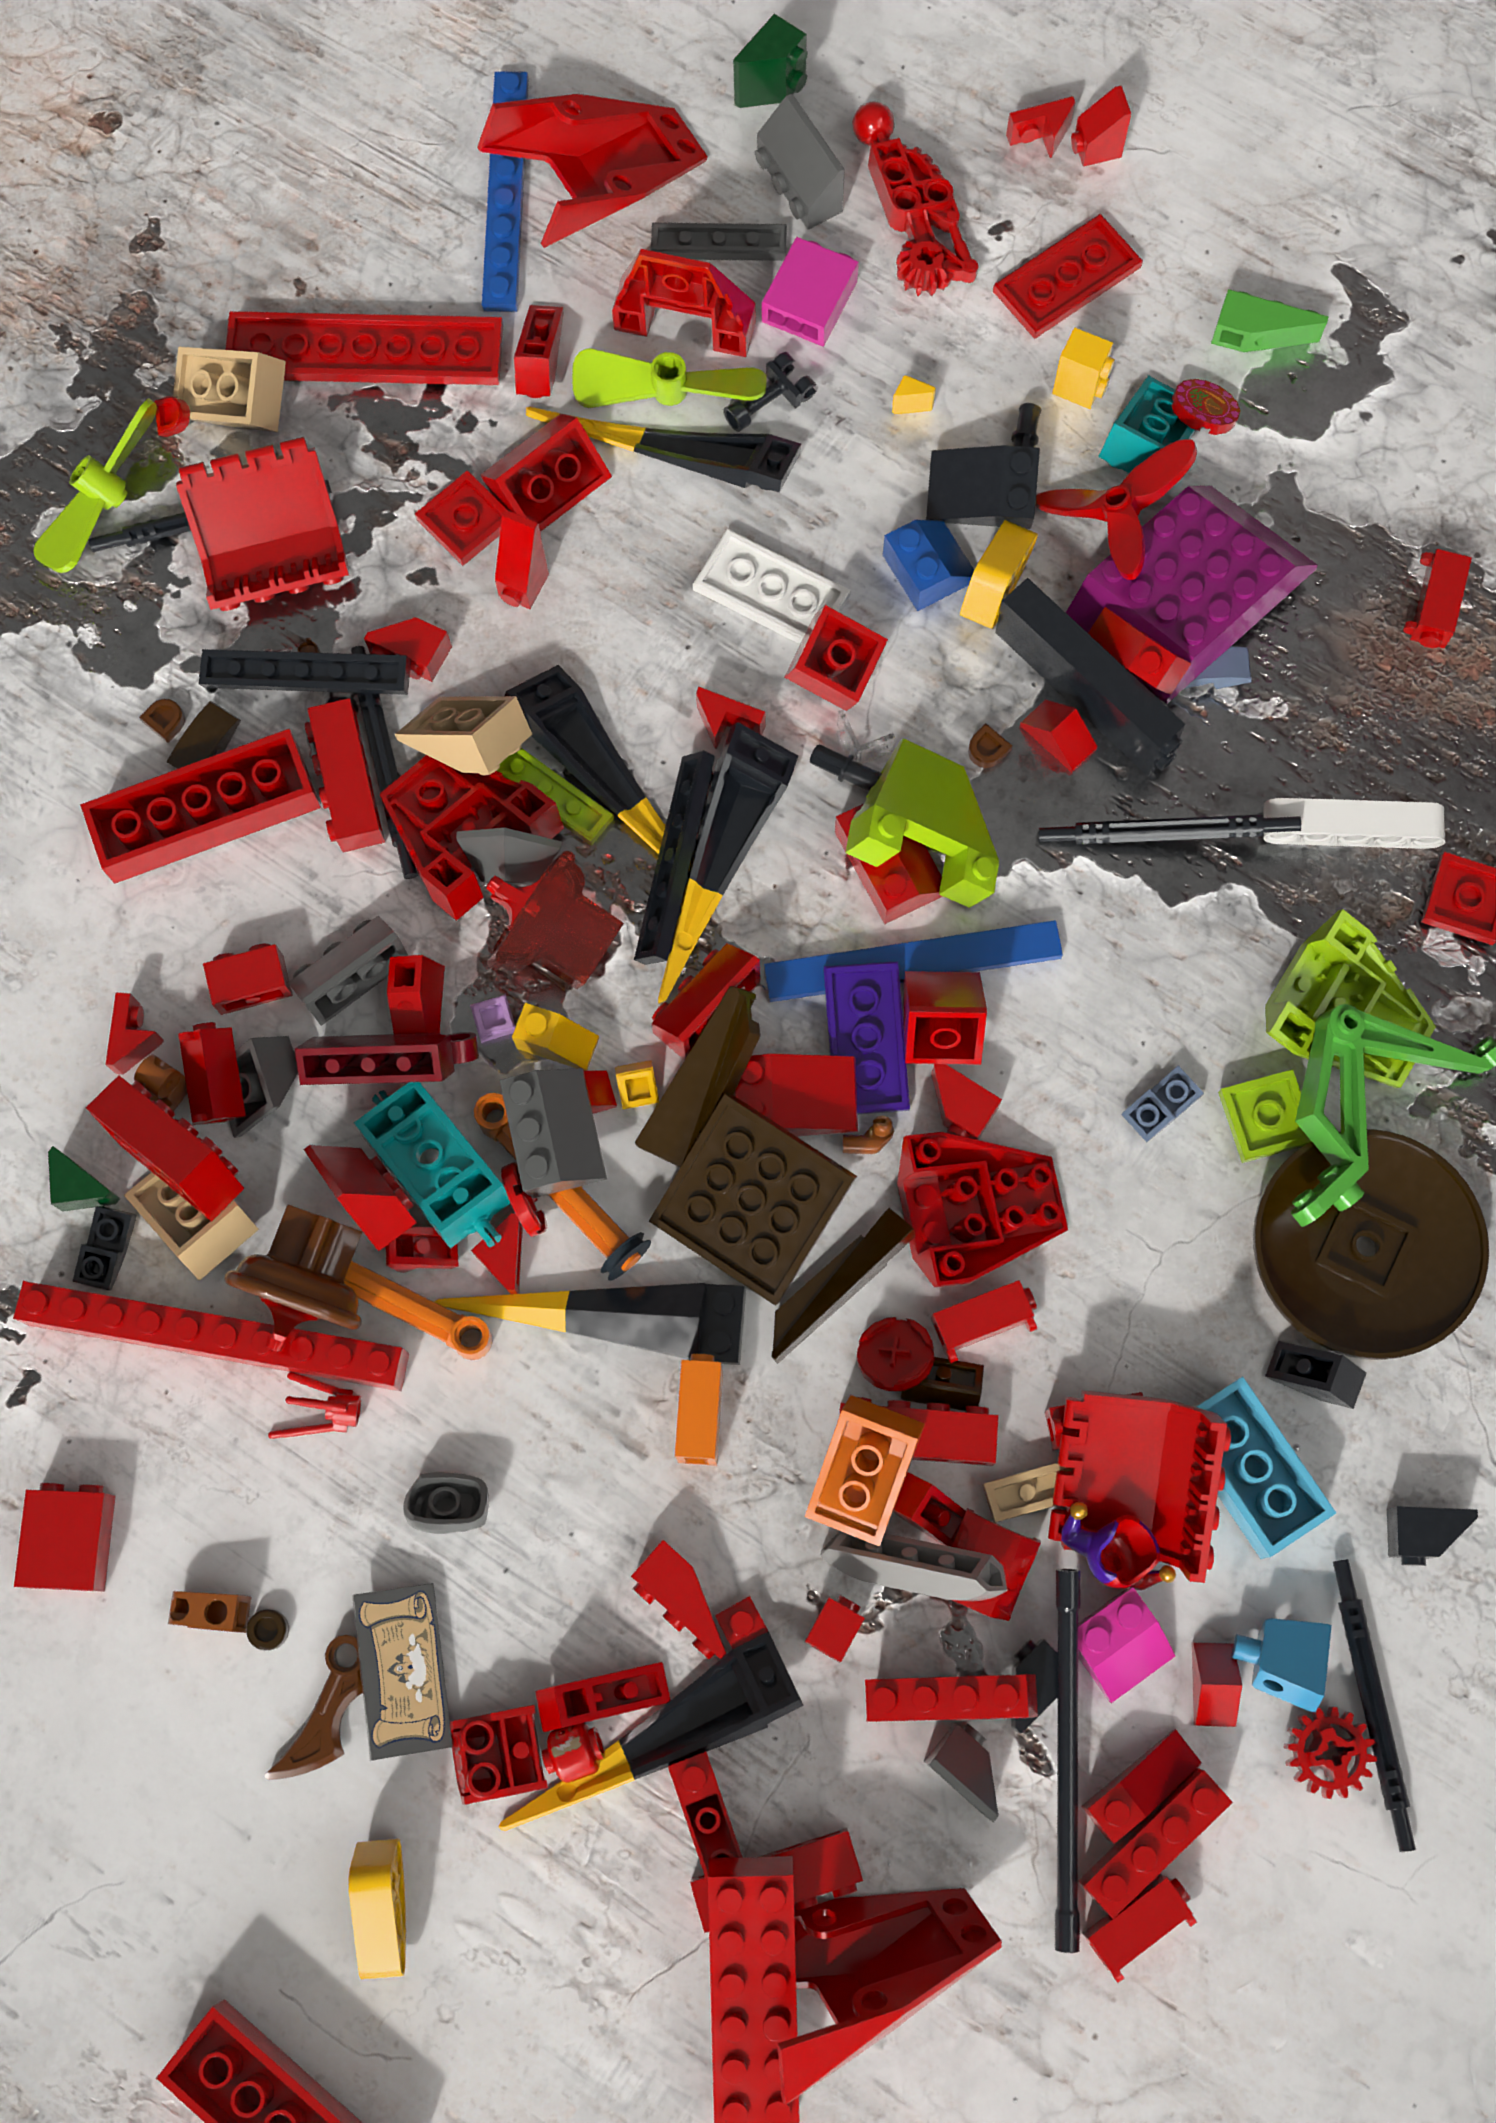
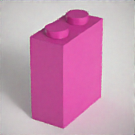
M796 237L762 301V322L824 347L858 282L859 261L852 259L847 254L836 253L826 249L817 242L806 241Z

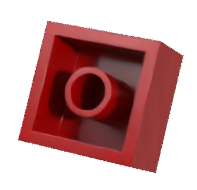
M824 605L813 616L784 678L848 711L859 702L888 639Z

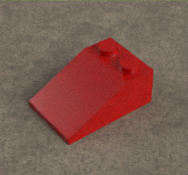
M761 1054L751 1056L735 1090V1097L797 1137L858 1132L856 1060L854 1056Z

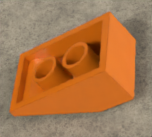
M850 1395L839 1416L805 1517L880 1547L925 1423Z

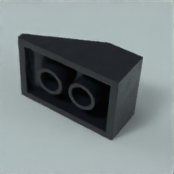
M1002 445L931 450L926 520L1001 527L1004 520H1007L1023 528L1031 529L1035 517L1040 448Z

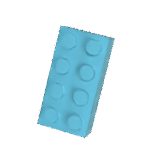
M1244 1377L1236 1380L1196 1406L1197 1408L1217 1413L1227 1423V1427L1230 1428V1447L1227 1452L1223 1451L1222 1467L1225 1469V1484L1223 1490L1218 1491L1217 1495L1260 1559L1272 1557L1336 1514L1334 1508Z

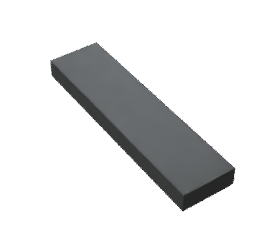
M652 223L651 251L694 260L784 261L786 257L787 224Z

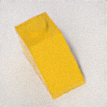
M528 1003L524 1004L512 1035L517 1049L576 1069L582 1068L583 1071L588 1070L599 1040L598 1035L565 1016Z

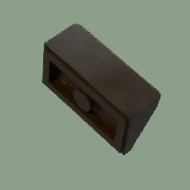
M934 1357V1364L929 1375L920 1384L901 1391V1399L922 1404H948L951 1409L966 1411L967 1406H979L984 1365L963 1361L950 1363L948 1359Z

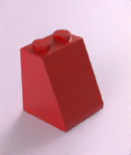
M905 971L903 992L905 1063L981 1065L987 1006L980 972Z

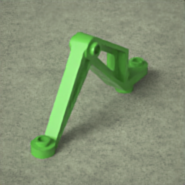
M1342 1004L1320 1014L1315 1022V1033L1295 1122L1329 1161L1331 1166L1317 1177L1320 1183L1313 1190L1309 1188L1303 1191L1292 1201L1295 1207L1291 1211V1215L1300 1226H1306L1315 1221L1332 1205L1338 1211H1344L1355 1204L1364 1194V1191L1356 1183L1369 1170L1363 1053L1480 1074L1496 1066V1039L1488 1036L1473 1047L1472 1050L1475 1052L1473 1055L1362 1012L1352 1005ZM1334 1055L1340 1058L1341 1134L1324 1114Z

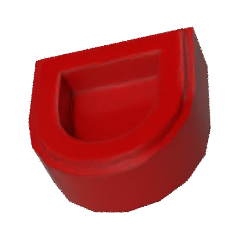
M173 396L154 400L157 406L156 423L158 435L169 437L179 434L186 429L190 421V409L184 400Z

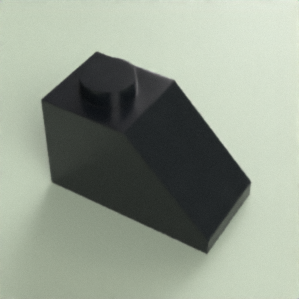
M1278 1341L1265 1377L1319 1401L1354 1409L1367 1373L1344 1355Z
M1400 1506L1387 1509L1388 1557L1401 1558V1565L1426 1566V1559L1440 1557L1478 1518V1509Z
M1030 1639L1014 1654L1018 1662L1012 1667V1675L1036 1674L1039 1717L1057 1699L1058 1653L1045 1639H1040L1036 1644ZM1038 1717L1011 1718V1727L1017 1733L1022 1734Z

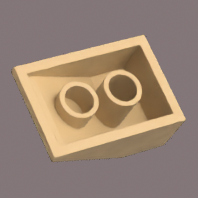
M178 347L173 397L180 398L188 404L190 421L278 432L286 361L259 352Z
M516 696L438 697L401 728L395 736L398 741L462 773L489 775L498 770L499 764L509 755L518 752L522 747L521 744L532 735V732Z
M152 1172L124 1195L199 1281L259 1230L234 1200L211 1222Z

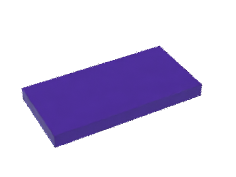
M898 961L824 966L830 1056L855 1057L857 1115L909 1111L910 1102L907 1065L905 1063Z

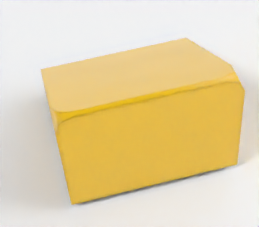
M904 375L893 396L892 413L905 414L932 411L936 388Z
M651 1060L615 1067L623 1109L659 1103Z

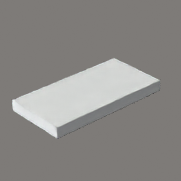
M728 528L693 583L694 591L799 644L813 616L824 605L841 612L851 594V590Z

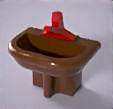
M288 1204L268 1254L248 1256L240 1262L236 1270H230L225 1274L224 1279L229 1286L260 1296L259 1299L270 1309L274 1321V1330L271 1337L268 1336L266 1347L276 1352H282L287 1344L284 1341L289 1332L296 1325L305 1321H319L321 1318L352 1330L360 1328L362 1319L357 1315L359 1307L358 1296L352 1288L344 1284V1279L362 1231Z

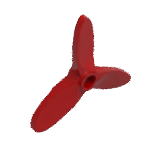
M1183 439L1163 447L1137 465L1118 486L1106 490H1049L1036 495L1035 505L1046 513L1068 517L1092 518L1107 522L1109 549L1117 570L1123 578L1134 580L1140 574L1145 559V538L1138 515L1142 509L1163 497L1187 473L1196 460V444L1191 439Z

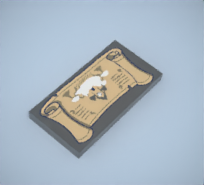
M434 1583L352 1595L370 1761L453 1747Z

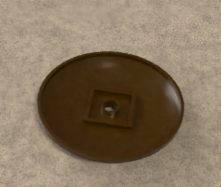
M1367 1129L1369 1170L1356 1182L1364 1191L1363 1196L1344 1211L1340 1212L1332 1205L1315 1221L1306 1226H1300L1291 1215V1211L1295 1207L1292 1201L1303 1191L1309 1188L1313 1190L1320 1183L1317 1177L1331 1166L1314 1143L1310 1142L1293 1153L1277 1169L1266 1185L1256 1210L1253 1228L1254 1256L1260 1279L1271 1301L1282 1316L1305 1337L1328 1350L1353 1358L1366 1360L1397 1359L1416 1354L1441 1342L1453 1333L1473 1310L1481 1295L1488 1271L1489 1238L1486 1222L1471 1188L1445 1158L1426 1145L1390 1131ZM1359 1237H1368L1374 1242L1376 1250L1373 1256H1364L1358 1251L1356 1242Z

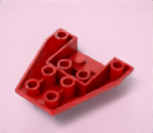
M945 1132L906 1135L903 1137L897 1181L904 1220L915 1230V1238L909 1242L912 1258L934 1288L970 1283L1068 1231L1051 1156Z

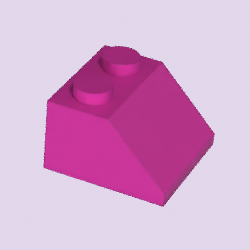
M1134 1587L1126 1588L1078 1623V1658L1110 1703H1113L1175 1657L1159 1622Z

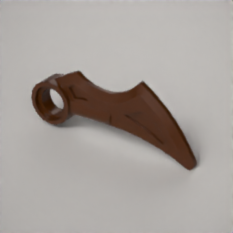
M338 1636L327 1646L325 1661L331 1672L303 1730L285 1754L265 1774L266 1779L276 1780L302 1775L319 1769L345 1754L340 1739L341 1720L350 1703L363 1693L356 1636ZM348 1643L357 1650V1660L352 1666L345 1668L338 1664L336 1653L340 1646Z

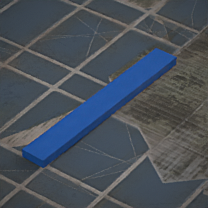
M1054 920L764 964L769 1002L824 995V966L898 961L900 983H904L905 971L977 972L1062 959L1063 953L1057 922Z

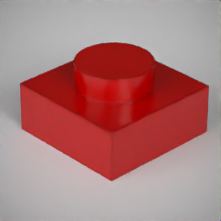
M750 1596L715 1615L732 1649L768 1632Z

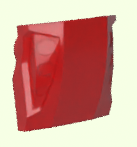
M967 1508L951 1547L992 1555L1004 1568L1007 1591L987 1600L952 1601L990 1618L1009 1621L1020 1591L1037 1555L1041 1540L1018 1534L975 1514L974 1510Z
M535 1705L450 1721L452 1754L462 1805L548 1788L547 1780H545L537 1738L534 1715L536 1713Z

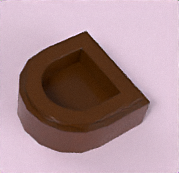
M171 699L157 700L139 717L142 723L167 743L181 731L185 723L184 712L177 702Z
M985 723L970 740L969 758L979 767H994L1011 752L1012 745Z

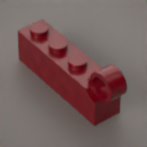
M460 1032L448 1035L415 1033L312 1037L295 1048L300 1085L441 1082L455 1072L454 1064L467 1063L478 1059L479 1051L477 1035L471 1032Z

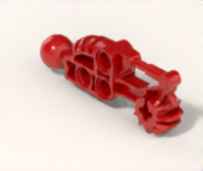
M870 101L861 105L852 120L854 135L859 142L871 146L868 168L889 225L896 231L906 232L909 241L902 245V251L898 254L896 261L898 268L897 277L899 281H904L905 291L915 288L917 296L922 291H927L932 297L936 289L944 291L945 287H948L952 281L974 282L979 266L977 261L971 258L967 244L963 241L958 227L960 213L953 197V186L941 175L938 165L933 164V159L929 154H922L921 148L917 146L913 149L906 148V145L902 144L900 138L890 140L895 124L893 113L888 106L876 101ZM931 226L950 233L956 256L935 239Z

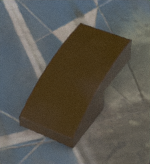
M209 701L188 726L166 762L179 769L215 756L218 750L225 751L241 719L214 702Z

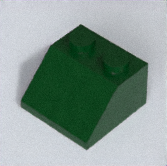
M773 14L733 59L734 105L739 108L778 104L787 95L794 94L795 92L799 93L807 81V34L778 15Z

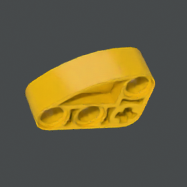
M1004 520L973 572L960 616L994 629L998 622L1002 600L1015 589L1034 548L1038 533Z
M400 1839L357 1842L349 1868L348 1887L360 1979L404 1976L406 1965V1908Z

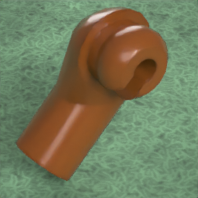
M877 1116L873 1120V1125L864 1135H843V1153L872 1155L879 1153L893 1137L894 1128L892 1120L887 1116Z

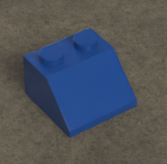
M914 520L884 535L883 557L917 612L969 586L974 568L944 521Z

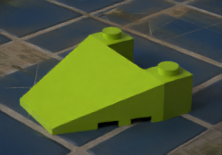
M903 738L899 741L882 769V775L868 792L867 799L862 808L856 812L851 820L845 853L878 867L901 851L904 835L946 854L939 895L970 908L994 894L999 858L964 766Z

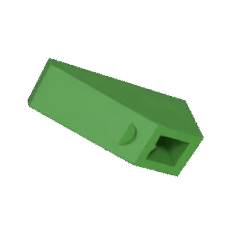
M1228 289L1211 344L1245 353L1317 343L1321 339L1329 316L1318 314L1313 310H1303L1288 306L1280 301H1270L1255 297L1247 292H1237Z

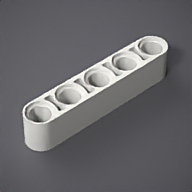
M1274 798L1263 803L1264 818L1301 816V831L1264 833V840L1268 843L1431 849L1445 844L1444 806L1438 803Z

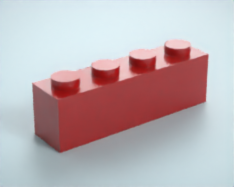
M350 698L307 708L310 721L305 722L304 725L309 743H315L317 754L311 755L316 775H322L324 787L319 788V795L323 808H329L331 820L326 821L330 841H337L343 853L385 843L357 713Z
M858 1397L872 1403L870 1398ZM888 1400L887 1406H881L925 1423L912 1460L993 1466L996 1464L999 1415L989 1414V1408L967 1406L965 1412L950 1411V1405L927 1403L926 1409L911 1408V1402L902 1400ZM840 1403L839 1416L845 1403Z
M1036 1674L865 1679L867 1722L1038 1717Z
M1196 1768L1144 1820L1131 1829L1085 1873L1078 1882L1102 1910L1114 1919L1233 1803L1232 1800L1205 1770Z
M847 1828L759 1856H793L794 1911L818 1904L816 1896L831 1891L834 1898L851 1894L857 1891L856 1883L863 1881ZM703 1874L691 1878L690 1885L704 1933L709 1932L708 1884Z

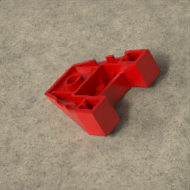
M640 249L621 277L612 308L614 330L647 337L656 307L712 319L713 351L746 358L756 324V303L711 263Z
M428 755L424 756L379 794L432 901L456 921L484 898L476 876L470 870L472 865L456 839L457 831L508 828L553 839L564 829L556 802L532 783L523 780L518 783L506 779L502 773L497 771L489 775L462 773Z

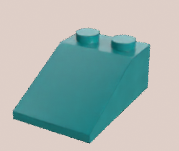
M1148 375L1113 424L1098 457L1107 461L1112 467L1130 473L1137 465L1163 447L1177 440L1191 439L1196 430L1180 421L1171 406L1173 403L1172 395L1175 389Z

